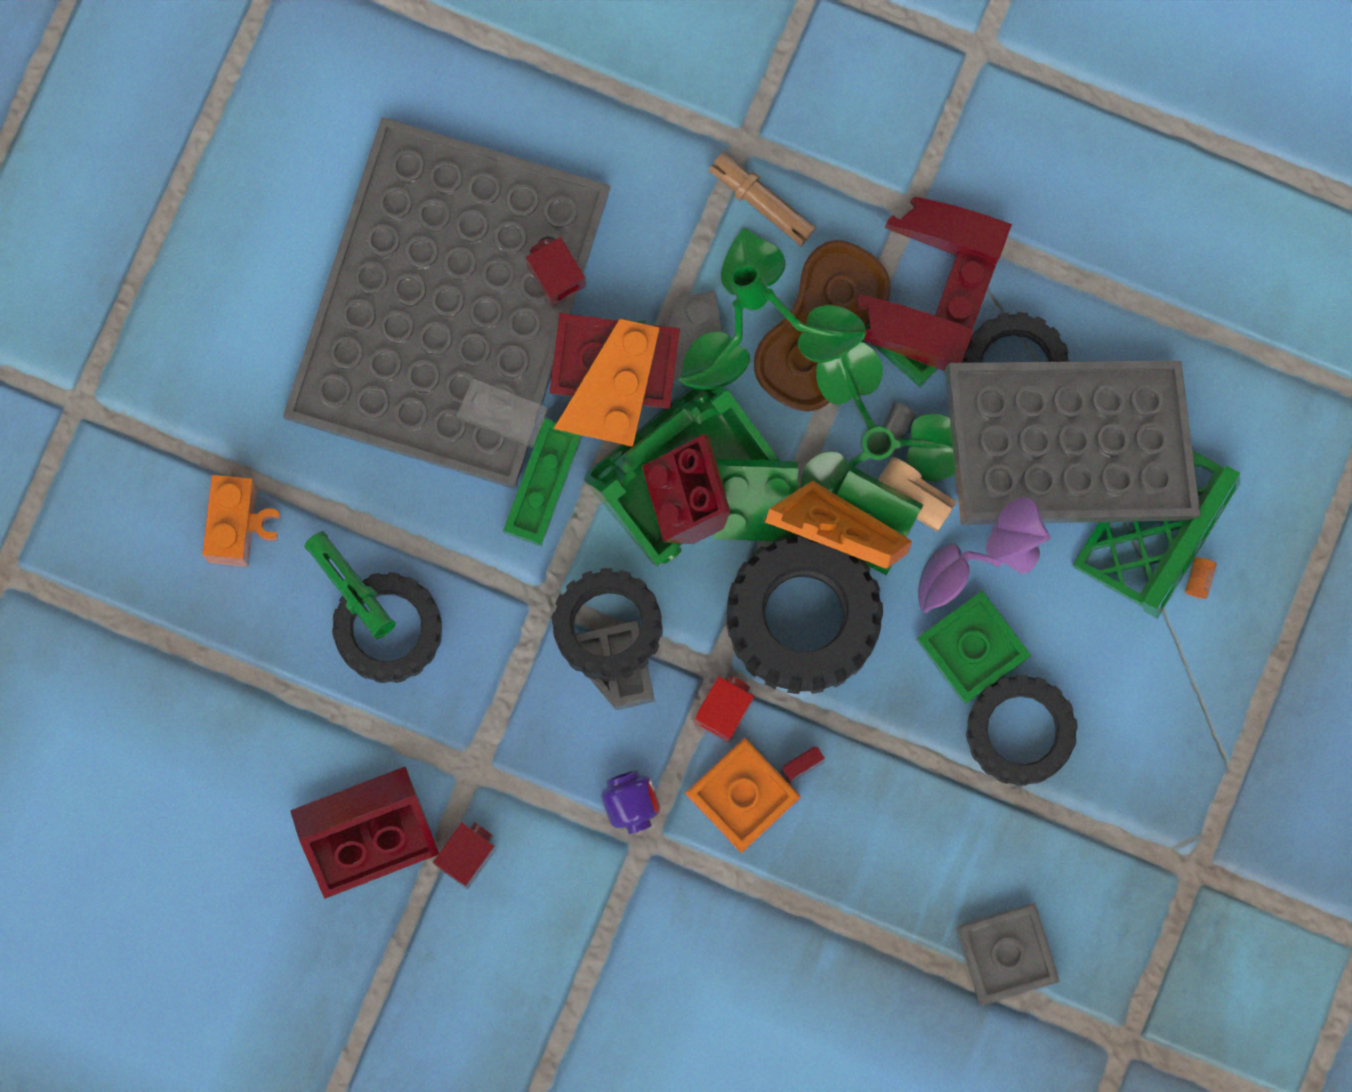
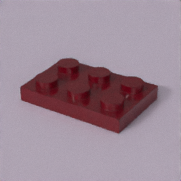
M559 313L550 394L574 396L619 320ZM648 324L660 327L643 406L670 409L680 328Z

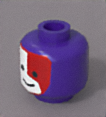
M637 770L608 779L606 781L608 786L602 791L601 799L611 826L614 828H627L628 834L650 828L652 826L650 819L655 817L660 811V804L652 780L648 776L639 775Z

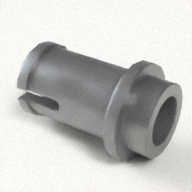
M896 402L892 404V408L882 425L893 434L895 439H901L912 420L916 417V413L907 406ZM900 446L899 448H894V451L892 452L890 457L893 456L895 451L899 452L902 447Z

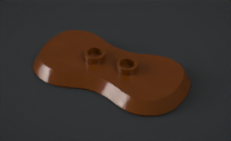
M841 240L825 242L811 252L806 259L801 272L798 296L790 312L801 323L807 324V317L814 308L834 305L845 308L857 315L866 327L869 324L868 309L857 310V299L862 294L889 301L891 282L888 272L876 257L853 243ZM784 318L762 338L757 346L754 356L756 380L771 397L785 406L806 412L819 410L830 402L822 395L817 385V362L807 359L800 352L798 339L803 332L798 331Z

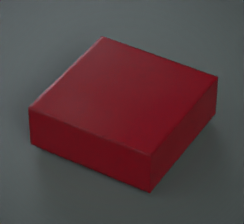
M814 746L783 765L782 774L790 784L823 764L825 757L820 749Z

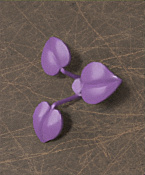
M1027 497L1018 498L1002 510L998 523L993 526V532L986 544L988 555L972 551H965L961 554V550L957 545L950 544L937 551L930 558L921 574L918 587L919 605L925 614L931 609L949 603L963 590L969 578L970 566L967 562L969 560L988 562L996 567H1000L1004 563L1020 574H1026L1035 567L1040 557L1038 546L1051 538L1043 524L1040 510L1033 500Z

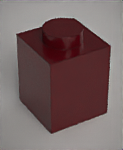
M561 237L554 241L547 238L531 247L529 250L531 254L526 256L527 267L551 307L586 287L585 276Z
M461 822L432 863L466 889H469L497 850L490 843L494 836L475 822L470 828Z

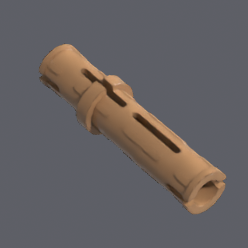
M725 151L714 161L715 165H711L708 172L714 174L735 192L734 197L739 201L744 199L793 239L798 246L801 247L810 238V234L816 230L817 227L814 224L812 225L762 184L757 173L753 172L750 174L728 156Z

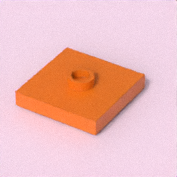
M743 738L685 793L741 854L801 798L793 787L746 738Z

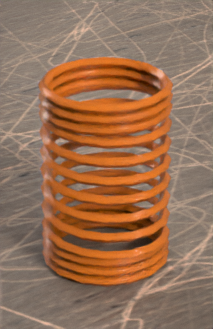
M1195 557L1193 566H1191L1193 569L1189 573L1191 576L1188 577L1191 580H1188L1189 583L1186 584L1184 592L1196 598L1207 599L1208 590H1210V583H1212V576H1214L1217 564L1209 559Z

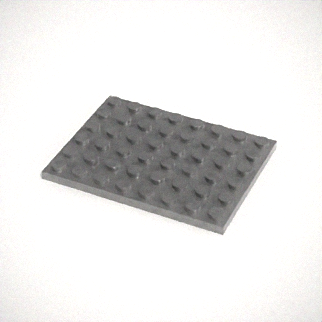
M382 117L285 408L284 419L515 489L552 375L559 313L571 314L578 293L576 292L551 307L527 267L526 256L531 254L529 250L538 242L547 238L554 241L561 237L584 274L611 186Z

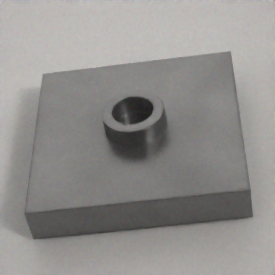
M1035 903L955 927L980 1007L1060 983Z

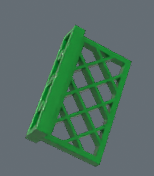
M1193 450L1194 468L1202 467L1213 474L1207 486L1197 488L1198 496L1200 495L1198 499L1199 517L1168 524V521H1163V526L1140 531L1138 521H1133L1135 533L1112 538L1109 526L1111 522H1099L1073 563V568L1140 605L1146 613L1157 619L1240 485V472L1227 465L1224 468ZM1180 529L1175 538L1172 539L1171 531ZM1106 531L1108 540L1099 542L1102 535ZM1166 532L1169 548L1165 554L1148 558L1143 538ZM1138 539L1143 559L1120 565L1115 545ZM1110 546L1115 564L1114 567L1097 570L1086 563L1094 550ZM1159 563L1152 574L1150 565ZM1145 566L1148 582L1139 594L1125 586L1122 572ZM1117 573L1119 582L1108 575Z

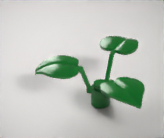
M743 228L732 243L721 270L723 287L727 292L737 297L732 302L735 309V335L731 339L724 332H711L696 339L685 354L682 371L678 379L683 385L696 389H715L719 386H727L737 380L745 372L750 362L749 352L744 347L739 346L743 339L742 310L744 308L759 310L765 306L767 300L798 331L803 332L798 339V347L807 359L814 362H831L844 356L865 338L867 330L863 321L857 315L845 308L834 305L814 308L807 317V324L801 323L775 296L773 289L768 288L780 279L785 270L786 261L782 251L773 243L761 239Z
M860 342L839 359L825 363L817 362L816 380L822 395L835 405L845 404L853 398L867 427L860 435V445L863 451L852 458L849 463L842 454L834 451H826L813 456L807 462L801 474V488L814 481L837 495L851 467L866 461L869 457L876 460L885 459L892 454L894 448H899L900 446H910L906 453L907 464L917 470L922 475L923 480L941 481L950 478L956 474L950 418L936 413L924 414L913 421L911 425V438L895 439L885 426L874 424L860 395L873 393L880 385L883 376L881 360L871 347Z

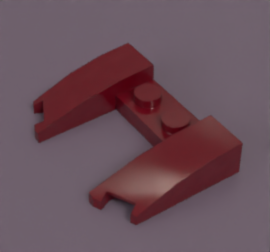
M914 196L910 201L914 208L901 219L892 215L887 220L885 228L956 256L935 314L932 315L904 305L862 294L859 295L856 306L857 310L868 309L870 329L867 330L863 340L945 371V367L949 363H962L974 330L973 327L1012 224L969 209Z

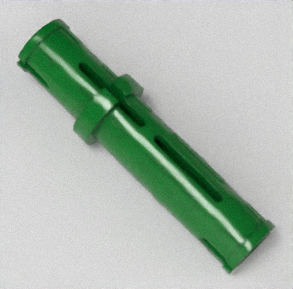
M324 531L310 537L305 543L304 548L312 555L329 580L347 601L346 608L349 612L359 616L375 639H381L394 629L396 623L376 600L377 593L371 586L366 587ZM330 559L334 562V564L337 566V568H338V569L341 571V573L344 575L345 580H344L343 577L339 574V572L336 570V568L332 565V563L330 562ZM354 591H356V593L360 596V598L365 602V604L368 606V608L370 609V611L367 610V608L365 607V605H364V604L360 601V599L356 596V594L354 593Z

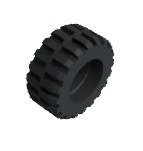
M796 535V538L786 539L785 536L774 539L773 544L767 547L762 545L753 552L749 561L744 562L739 568L728 595L726 626L728 637L731 638L733 650L737 658L742 659L746 665V670L754 677L757 675L765 681V685L774 689L776 687L787 689V693L800 694V691H811V694L821 693L826 688L832 686L836 688L845 683L846 679L853 674H857L869 656H871L881 631L883 602L880 601L879 593L881 590L877 579L873 580L869 573L871 568L864 560L859 561L855 556L800 535ZM808 577L819 580L831 587L840 600L843 613L841 628L829 644L818 650L809 652L791 650L780 644L768 628L766 622L768 599L780 584L789 579Z

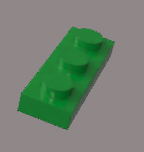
M546 418L542 424L503 532L507 535L541 547L583 435L554 429L557 422Z

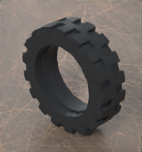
M1008 312L999 314L997 318L992 320H986L979 329L974 331L962 363H982L984 353L992 343L1002 337L1012 335L1028 338L1039 345L1045 353L1048 362L1070 361L1068 360L1069 352L1066 343H1063L1059 338L1060 333L1054 327L1050 328L1046 325L1044 319L1038 316L1036 318L1029 317L1028 313L1017 312L1016 315H1009Z
M612 568L600 569L601 572L593 574L592 571L582 574V579L577 582L572 580L566 586L567 591L563 595H559L555 603L557 608L552 614L553 635L560 653L574 670L583 672L584 676L591 679L598 677L603 678L604 681H615V677L623 676V679L634 675L633 671L638 668L642 670L649 663V658L652 654H656L660 646V637L663 635L662 615L655 595L641 579L632 577L631 573L624 570L613 572ZM607 593L622 595L628 598L639 610L642 620L640 634L633 645L622 653L610 656L594 655L583 649L577 641L574 632L575 617L582 605L595 596Z
M394 572L382 575L380 573L371 574L369 578L362 581L366 587L371 586L375 590L377 597L380 595H396L406 599L417 609L421 619V635L417 645L406 656L395 661H379L367 656L358 647L354 637V621L357 614L349 612L346 608L347 601L343 596H341L340 603L333 614V638L337 650L345 663L361 677L375 680L378 683L403 682L406 678L415 677L420 674L423 668L430 664L436 656L435 653L438 647H440L442 639L441 616L429 591L418 584L413 578L400 576L399 573ZM354 591V593L356 594V596H357V597L360 599V601L365 605V602L360 598V596L356 593V591Z
M1016 675V677H1005L998 680L982 692L968 716L966 738L971 748V755L975 761L977 760L981 769L987 775H992L1001 783L1016 784V786L1041 783L1056 774L1066 764L1075 748L1077 740L1076 730L1078 727L1077 719L1073 714L1072 704L1069 700L1065 699L1062 695L1063 692L1055 685L1053 687L1046 683L1047 680L1043 678ZM1016 697L1031 698L1044 705L1052 715L1056 728L1054 744L1048 754L1037 762L1025 765L1011 763L999 756L992 747L988 735L989 718L995 708L1005 700Z

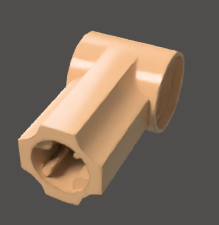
M892 457L877 479L924 504L917 520L936 532L939 531L957 503L954 499L922 480V475L917 470L898 458Z

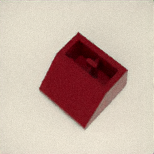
M701 435L642 466L664 542L695 544L724 529L730 514V508L708 435Z

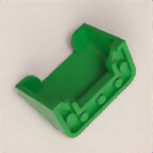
M722 386L715 389H696L691 387L671 403L670 409H663L636 431L633 447L620 444L595 464L584 477V481L647 558L656 566L674 560L682 551L680 547L682 543L663 541L642 469L643 465L701 435H708L716 464L717 459L780 461L729 390Z

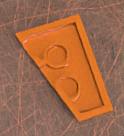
M620 318L554 429L633 447L660 327Z
M814 481L809 482L771 507L765 520L766 523L886 569L906 556L912 543L910 539Z

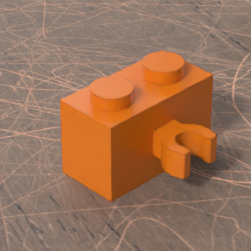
M212 475L202 552L203 557L208 563L248 567L252 533H257L265 541L278 540L277 532L265 531L263 524L270 518L280 519L281 514L272 508L263 509L258 514H255L258 487L253 479Z

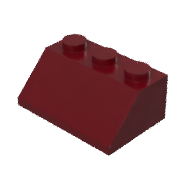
M406 766L290 810L299 842L324 899L439 854Z

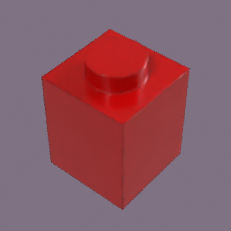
M729 675L727 680L718 676L696 714L694 724L730 743L754 700V696L748 693L751 687Z

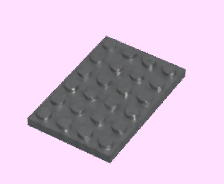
M1182 361L949 363L945 367L961 525L997 524L1002 510L1014 500L1022 497L1030 498L1037 504L1043 523L1193 520V518L1200 516Z

